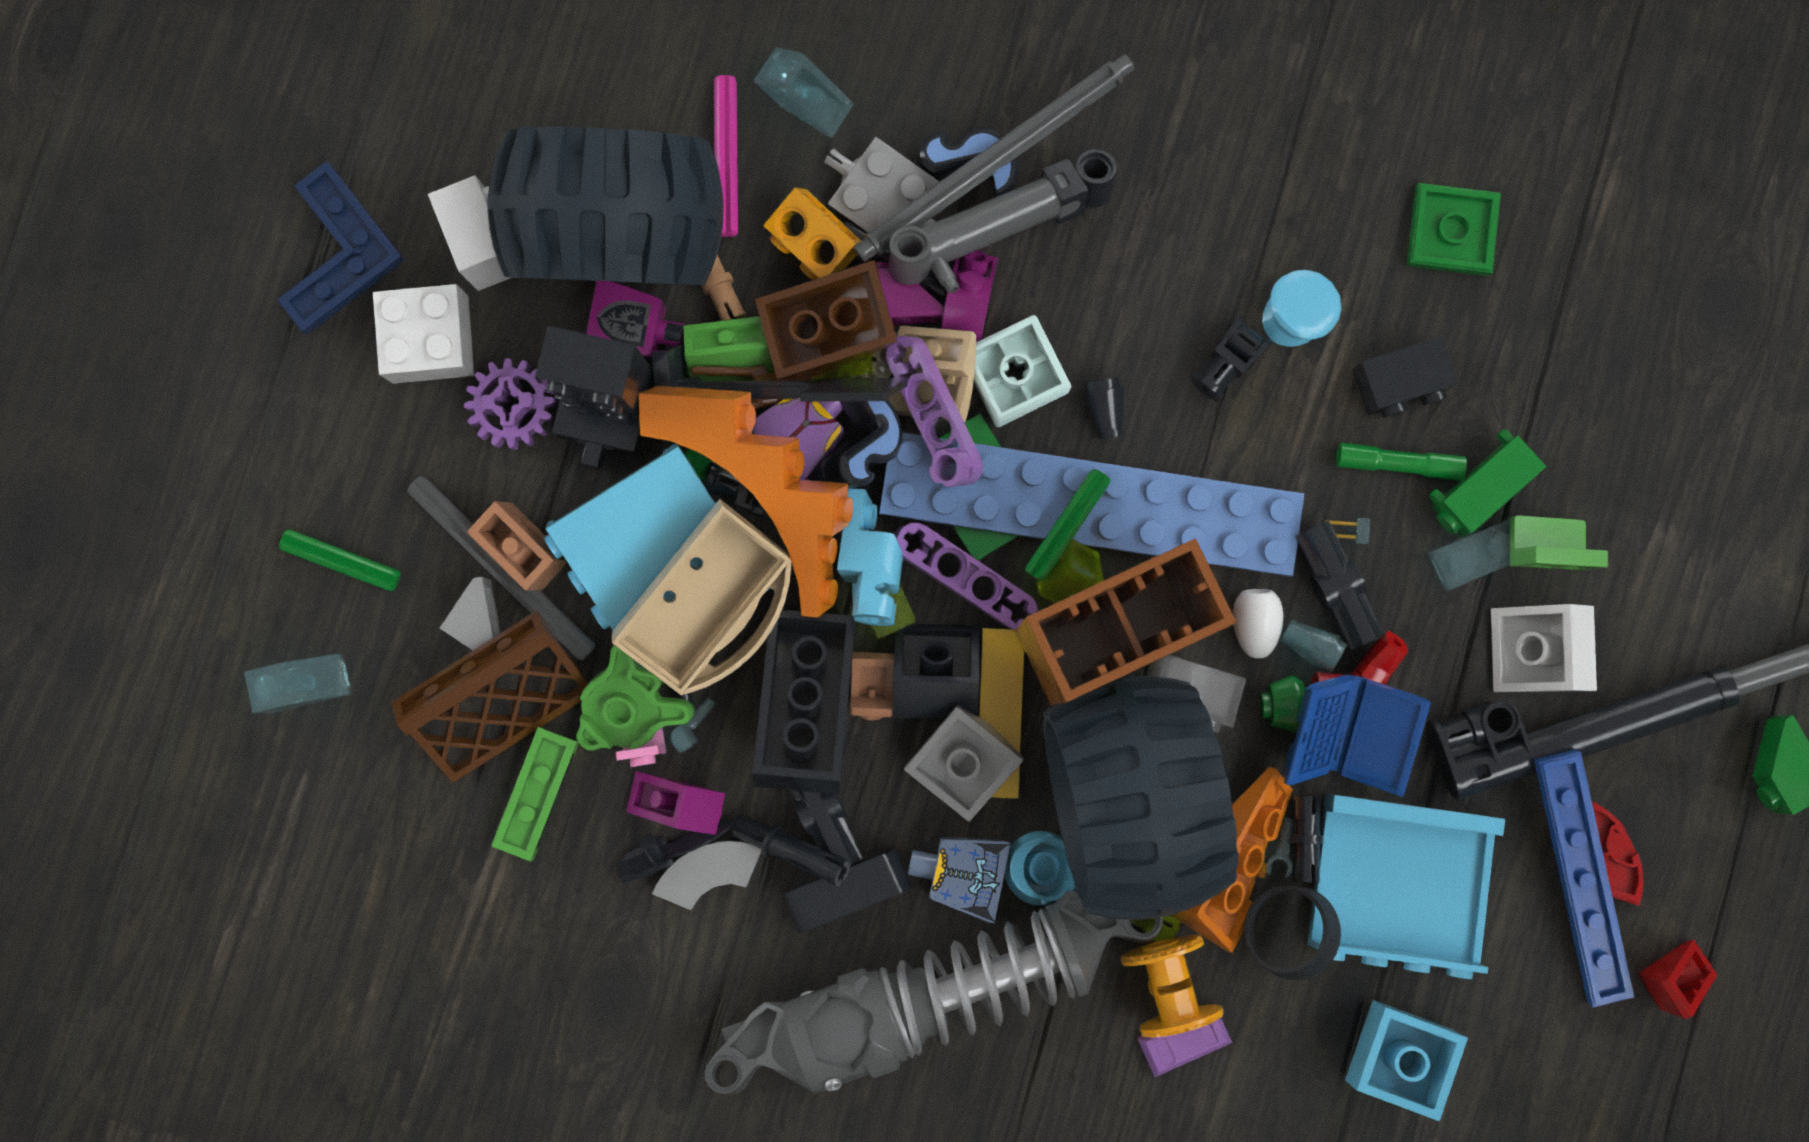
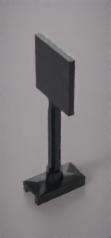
M683 345L665 346V350L652 351L655 387L669 386L751 392V399L800 398V402L885 401L908 386L907 378H826L816 384L799 380L701 381L699 377H686Z

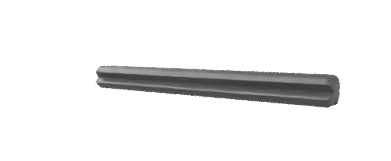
M420 476L410 484L407 489L408 493L530 613L537 610L546 621L548 629L554 637L577 659L584 660L594 651L595 643L541 590L525 591L467 533L473 523L427 478Z

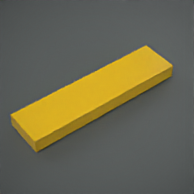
M983 628L979 718L992 725L1020 754L1024 648L1015 630ZM1020 765L992 797L1018 799Z

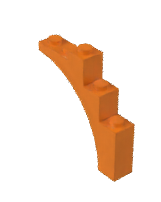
M656 386L638 393L640 436L674 442L701 453L729 471L755 496L773 520L791 558L799 587L802 616L818 618L830 609L838 595V584L833 579V563L837 556L838 546L833 536L848 526L853 515V501L848 497V484L800 480L804 470V455L800 451L799 438L752 434L756 421V411L754 406L751 405V392Z

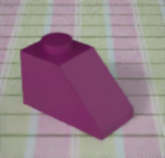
M876 262L894 326L942 323L944 315L942 304L919 284L906 285L896 281L890 274L889 263Z
M636 771L626 812L676 829L716 835L719 819L722 815L725 793L692 783Z

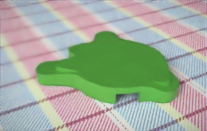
M613 645L610 650L608 667L598 673L587 684L580 696V700H582V715L580 716V727L576 733L577 741L583 748L592 751L600 748L611 749L613 745L630 747L628 750L637 749L649 742L659 729L665 726L689 723L693 718L694 708L688 700L661 696L659 688L664 682L617 646Z

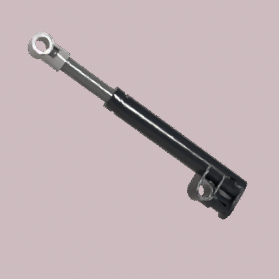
M1809 644L1730 671L1725 667L1719 666L1707 670L1703 674L1698 673L1527 732L1519 712L1512 704L1504 701H1485L1475 707L1463 710L1459 717L1441 723L1435 718L1426 722L1427 733L1446 787L1451 796L1457 801L1536 774L1534 759L1575 749L1581 752L1583 758L1713 714L1717 710L1722 711L1736 706L1739 703V697L1809 673ZM1494 709H1497L1502 715V724L1496 731L1489 727L1487 720L1489 713Z

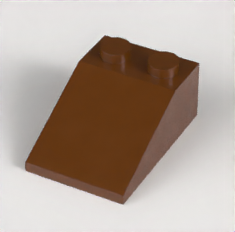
M874 260L755 299L775 374L779 381H806L819 377L898 343Z

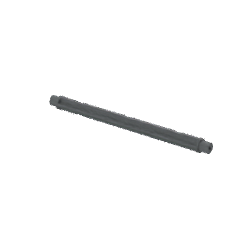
M1123 54L1114 62L1108 61L1101 68L912 201L902 211H898L875 229L865 234L866 238L853 247L862 262H866L876 254L880 256L889 249L890 238L895 231L906 226L918 227L990 177L1003 165L1014 160L1077 115L1083 108L1091 105L1114 87L1121 84L1123 78L1135 69L1130 58Z

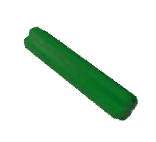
M1093 469L1088 473L1027 564L1025 571L1030 576L1039 581L1047 578L1109 486L1110 478L1097 469Z
M290 529L283 533L279 543V548L284 552L388 591H394L400 580L401 573L399 570Z

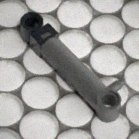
M1088 150L1078 157L1075 168L1069 159H1065L1042 169V176L1036 181L923 228L906 226L898 229L891 236L889 243V271L891 276L902 284L914 285L925 280L930 270H932L948 293L956 292L959 284L948 262L1055 218L1058 224H1061L1084 214L1085 207L1095 208L1106 204L1112 196L1117 172L1115 159L1103 150ZM911 254V255H915V256H914V257H906V256H904V255Z

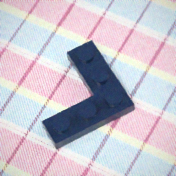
M328 161L294 186L343 250L277 299L299 329L306 335L405 261L400 252Z

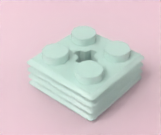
M1035 315L976 342V364L973 383L996 427H1001L1069 393L1071 384ZM1009 363H1014L1017 368L1022 366L1026 368L1022 374V380L1017 381L1015 377L1008 378L1006 376L1009 370Z

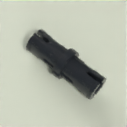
M1293 796L1294 834H1290V843H1294L1292 881L1320 883V844H1324V836L1320 835L1321 797Z

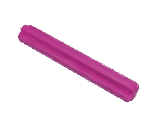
M719 75L714 79V156L720 174L724 203L721 237H733L738 233L737 83L733 76Z

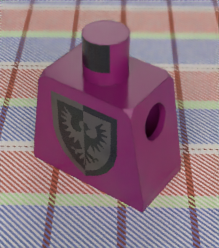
M596 281L586 334L635 345L648 364H653L652 351H658L660 344L667 346L683 345V326L685 324L664 320L666 306L661 299L612 281Z

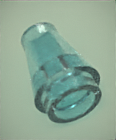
M1294 619L1281 639V642L1290 646L1319 672L1321 669H1324L1329 673H1332L1348 645L1339 640L1340 635L1301 624Z

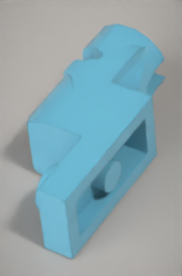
M849 488L848 497L853 501V515L848 526L842 531L837 570L845 582H853L852 617H854V620L868 625L893 626L897 604L888 595H895L899 592L903 552L894 534L869 531V529L874 530L876 527L877 506L872 503L865 489Z

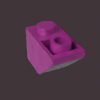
M977 250L955 259L953 273L956 276L955 279L959 284V288L954 293L947 292L941 329L973 331L976 334V342L982 339L998 257L988 256L986 253Z

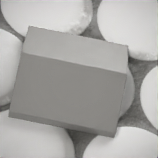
M957 705L905 765L904 770L970 822L1022 763L1024 758L992 725Z

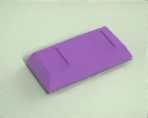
M1221 1018L1204 1027L1164 1037H1145L1141 1035L1137 1037L1154 1077L1232 1043Z

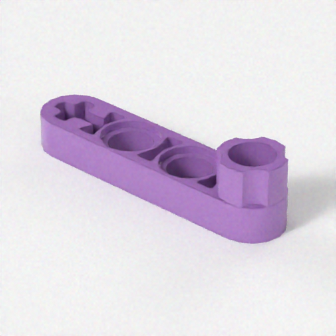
M897 337L898 343L887 348L886 359L894 378H907L908 386L902 389L901 393L933 458V463L929 468L931 478L935 483H943L946 487L974 484L979 480L983 471L982 459L928 346L918 337ZM905 348H912L913 353L909 356L910 362H903L902 357L907 354ZM915 369H923V372L917 373ZM925 380L933 388L932 399L927 404L922 403L918 397V387ZM943 417L949 421L951 426V434L946 441L940 440L935 432L937 421Z
M910 523L899 527L893 533L903 552V561L909 562L1003 626L1016 630L1024 620L1017 618L1013 622L1010 619L1012 611L1004 605H998L997 612L992 609V606L1001 599L1004 588L1009 593L1003 598L1012 604H1019L1023 601L1025 604L1022 610L1027 616L1038 612L1037 604L1030 595L927 526L920 523ZM917 533L921 542L920 550L914 549L909 553L906 550L908 542L903 538L905 534L913 535ZM936 542L940 545V548L931 555L927 566L922 560L928 556L929 549L933 548ZM945 553H951L959 560V571L953 577L943 576L937 568L939 558ZM980 576L988 577L994 585L993 595L985 601L977 599L972 591L973 582Z

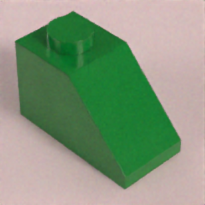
M1773 715L1766 720L1752 775L1759 787L1757 788V795L1767 809L1777 814L1794 815L1809 807V741L1794 715Z

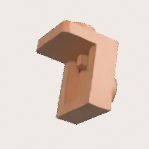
M853 652L850 715L859 716L865 720H879L883 717L892 716L895 653Z

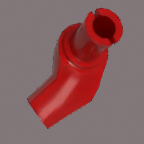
M1387 631L1361 656L1350 674L1314 672L1311 684L1343 675H1353L1386 685L1408 653V647L1403 639Z

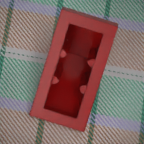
M1694 939L1686 941L1637 973L1660 1010L1683 1019L1693 1017L1717 977V973Z

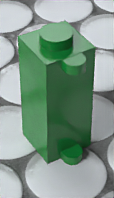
M1502 429L1496 435L1502 445L1464 477L1463 481H1460L1445 495L1437 489L1429 494L1430 500L1434 503L1432 507L1438 513L1436 518L1447 532L1453 535L1456 533L1459 537L1473 533L1547 467L1518 435L1513 437L1510 432Z

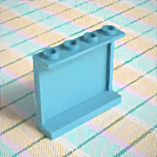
M675 443L650 463L558 520L548 522L546 530L549 535L545 536L544 540L557 559L564 556L573 569L567 574L580 594L587 591L596 604L591 608V611L601 627L606 629L610 626L614 630L716 503L680 446ZM694 557L690 561L693 567H698L702 563V559L699 557ZM666 591L663 597L666 600H672L675 597V593L673 591Z
M1325 794L1320 834L1324 836V844H1320L1319 855L1320 883L1314 884V890L1322 894L1332 904L1339 918L1341 939L1339 949L1333 960L1345 961V955L1351 954L1362 956L1361 963L1379 967H1387L1388 960L1404 962L1403 969L1415 972L1430 973V967L1436 966L1447 968L1446 975L1464 979H1472L1473 972L1488 974V967L1480 963L1495 835L1503 836L1505 819ZM1312 902L1307 945L1318 950L1323 935V922L1319 910Z

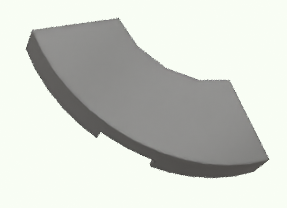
M733 840L704 845L688 852L673 863L662 875L652 894L692 910L701 895L713 887L727 884L747 887L761 855V849L744 841Z

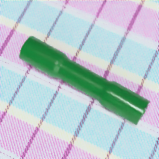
M1340 442L1336 453V466L1368 471L1386 470L1412 473L1428 478L1463 481L1467 469V459L1465 456L1430 452L1420 454Z

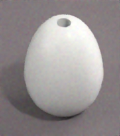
M1244 590L1236 598L1233 607V616L1237 622L1233 624L1236 638L1243 651L1249 657L1265 658L1272 653L1281 635L1284 617L1282 604L1279 597L1272 590Z

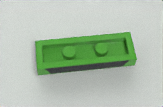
M542 727L537 728L491 847L530 862L534 861L579 746L578 741Z

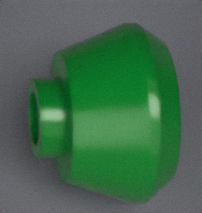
M1289 675L1268 684L1266 693L1259 694L1261 718H1267L1270 726L1291 733H1297L1299 726L1297 718L1305 691L1303 681L1294 675Z

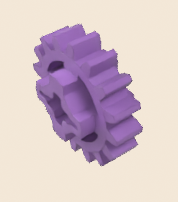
M505 358L502 369H499L493 362L488 363L490 374L485 376L480 372H476L475 376L480 382L479 386H467L466 390L474 396V401L464 403V408L475 412V415L467 420L472 427L482 426L477 435L484 441L492 436V445L497 448H501L505 440H507L508 447L512 450L518 449L519 440H523L530 447L533 446L532 435L537 432L544 437L547 435L546 430L542 427L544 421L555 422L556 418L548 413V408L558 406V401L552 397H547L549 393L546 392V387L535 378L537 369L530 373V364L527 361L522 360L518 368H516L510 358ZM519 379L530 383L536 394L530 392L523 393L522 384L519 383ZM497 383H499V385L496 387V389H495L490 395H488V393L490 392V390H491ZM513 396L519 401V404L513 405L511 412H508L503 407L504 404L511 402V397ZM531 414H535L531 421L527 425L523 426V423L531 416ZM487 415L499 416L500 425L503 426V430L495 428L488 420Z

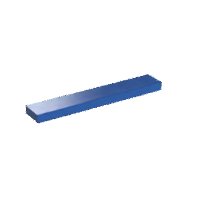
M1575 749L1534 759L1587 1003L1594 1008L1634 998L1582 754Z

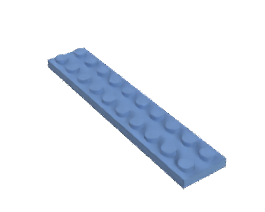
M903 433V442L897 456L887 462L879 515L1044 540L1088 473L1093 469H1097L1110 478V484L1070 544L1156 557L1196 538L1209 565L1287 577L1293 576L1298 544L1295 536L1299 534L1304 493L975 444L983 463V471L979 480L968 486L946 487L943 483H935L930 476L929 468L933 463V458L922 435Z

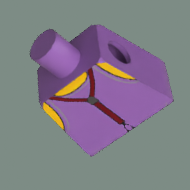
M800 398L783 399L756 417L752 434L799 438L800 451L804 455V470L800 480L811 481L821 468L822 461L825 460L831 450L835 449L845 435L843 427L834 419L843 410L840 401L800 402Z

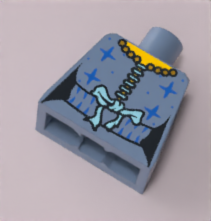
M941 837L937 855L912 850L908 875L932 880L929 892L930 899L984 921L995 923L1010 841L991 838Z

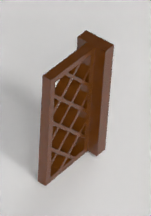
M536 610L392 702L397 726L406 736L410 734L451 782L454 783L536 731L538 727H542L581 702L580 696L589 681L548 629L546 621ZM548 646L555 654L552 667L530 665L532 657ZM505 673L519 674L516 690L494 688L496 679ZM527 676L549 677L545 693L524 691ZM557 678L574 679L579 687L568 694L553 693ZM469 696L483 697L480 713L458 711L459 704ZM491 698L513 700L509 715L489 714ZM521 701L542 703L540 712L532 717L517 716ZM433 719L447 720L444 736L425 734L420 727ZM455 721L477 723L474 737L452 736ZM485 724L506 725L505 733L496 740L481 739ZM449 747L471 748L469 757L455 766L446 758Z

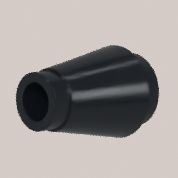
M1119 377L1087 382V393H1084V397L1096 431H1098L1099 440L1124 436L1125 387H1120Z

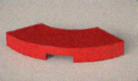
M1592 802L1612 897L1640 906L1643 893V870L1639 853H1636L1632 841L1625 831L1626 828L1605 808Z

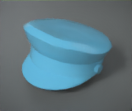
M1296 270L1282 276L1273 286L1271 297L1263 312L1264 330L1275 343L1289 347L1299 346L1312 339L1323 337L1333 329L1339 320L1341 312L1340 295L1333 283L1320 273L1310 270Z
M1033 831L1021 836L1011 845L1005 868V879L1009 888L1019 899L1032 905H1051L1059 900L1067 891L1075 889L1062 836L1047 831Z

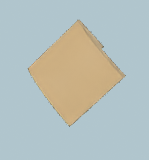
M900 326L897 337H918L928 346L963 421L966 422L975 374L976 334L973 331ZM905 348L907 354L902 357L903 362H910L909 356L913 353L912 348ZM915 369L917 373L923 372V369ZM925 380L918 387V397L922 403L927 404L932 399L933 388ZM901 391L889 398L898 415L913 417Z

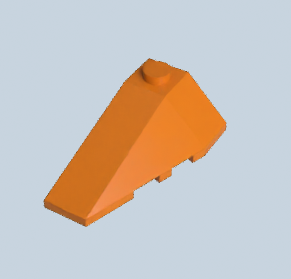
M1268 767L1232 805L1237 831L1238 866L1236 868V881L1206 902L1171 915L1182 924L1231 953L1244 932L1245 918L1253 903L1250 897L1257 876L1264 878L1268 865L1264 864L1268 841H1273L1278 837L1293 791L1290 785L1284 783L1283 776L1276 768Z

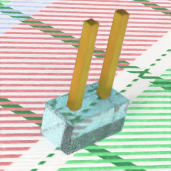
M1357 518V522L1329 521L1332 525L1356 526V535L1336 534L1337 538L1355 539V544H1369V518Z

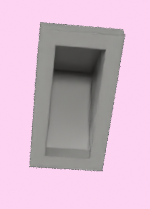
M484 577L472 579L440 627L441 630L471 650H475L501 633L492 583L490 579Z

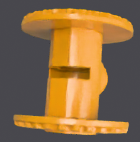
M1183 935L1155 941L1122 954L1121 964L1123 966L1145 964L1149 977V991L1155 998L1159 1016L1140 1025L1139 1029L1143 1036L1164 1037L1176 1035L1209 1025L1223 1016V1007L1221 1005L1207 1004L1198 1006L1184 954L1204 945L1201 935Z

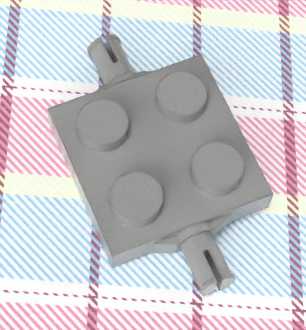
M877 137L874 138L864 154L854 162L836 151L835 148L830 151L831 157L828 155L824 162L843 175L841 186L828 202L829 207L867 233L898 211H902L912 201L939 183L934 177ZM931 218L924 224L919 225L918 228H923L936 221Z

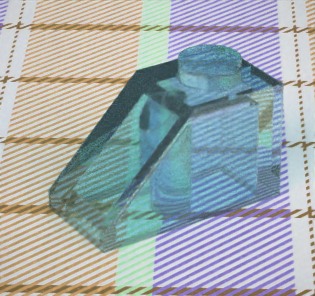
M776 47L754 79V82L779 106L829 137L834 136L854 105L820 69L800 52Z
M343 654L287 661L244 672L252 713L270 714L351 694Z

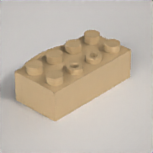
M719 499L612 631V643L680 695L705 688L738 669L758 650L771 633L786 600L790 583L791 559L783 548ZM699 557L702 559V563L698 567H693L690 564L691 559ZM767 589L774 590L770 607L754 634L729 658L716 666L710 665L708 662L715 653L723 649L743 630ZM666 591H673L675 597L672 600H666L663 594Z

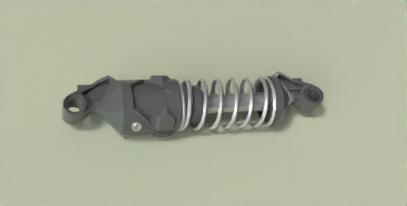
M1067 891L1054 904L1046 906L1045 910L1040 908L1039 913L1033 912L1031 923L1036 943L1025 946L1015 925L1007 921L1004 932L1009 953L999 956L989 935L981 930L977 940L982 962L973 965L962 944L954 940L950 947L954 973L947 975L935 953L927 950L924 956V968L917 967L912 969L902 959L897 966V970L891 973L883 967L880 968V971L878 968L867 971L862 967L838 976L837 983L816 991H806L800 997L786 1002L763 1003L751 1012L745 1021L722 1029L726 1042L708 1062L705 1069V1080L708 1086L717 1093L727 1095L738 1094L745 1089L757 1069L761 1066H766L812 1094H817L825 1090L835 1091L842 1084L866 1075L872 1078L898 1070L900 1063L909 1060V1057L913 1058L915 1054L920 1056L922 1045L925 1044L928 1038L936 1036L941 1044L947 1046L949 1042L947 1012L955 1010L965 1031L974 1036L976 1024L971 1006L972 1003L981 1000L992 1022L1001 1026L1003 1013L999 993L1008 991L1017 1010L1021 1014L1028 1016L1030 1002L1026 983L1034 981L1044 1001L1054 1006L1057 1001V992L1053 974L1056 972L1059 973L1069 997L1074 999L1076 995L1081 997L1089 994L1108 941L1113 937L1139 944L1149 943L1160 932L1163 919L1162 917L1153 918L1154 928L1148 933H1138L1132 928L1130 920L1088 914L1087 911H1084L1077 892ZM961 960L965 966V969L962 968ZM933 967L935 968V970H936V972H937V974H938V976H939L938 979H935V974H934V969H933ZM1043 977H1045L1047 988L1042 980ZM732 1062L737 1068V1079L732 1085L724 1087L718 1079V1072L723 1064Z

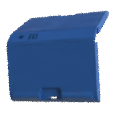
M1343 675L1309 685V688H1305L1297 718L1299 726L1295 741L1290 744L1284 766V783L1286 785H1293L1328 774L1329 770L1341 772V776L1403 797L1431 702L1420 696L1353 675Z

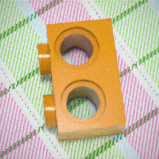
M794 188L763 225L772 234L769 238L770 241L783 253L789 254L792 252L802 262L799 268L812 280L845 270L857 255L853 247L861 242L815 196L803 188ZM796 213H799L804 219V229L798 236L790 228V221ZM826 241L833 245L835 251L832 261L828 264L823 262L820 257V247Z

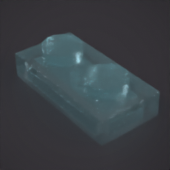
M1510 520L1498 523L1428 553L1445 591L1510 565Z

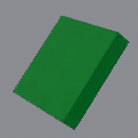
M1418 183L1415 186L1407 266L1480 276L1491 275L1493 273L1501 193Z

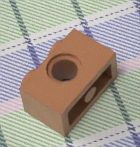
M494 501L467 531L525 591L543 590L568 563L564 556L559 559L554 556L544 540L546 535L512 502Z

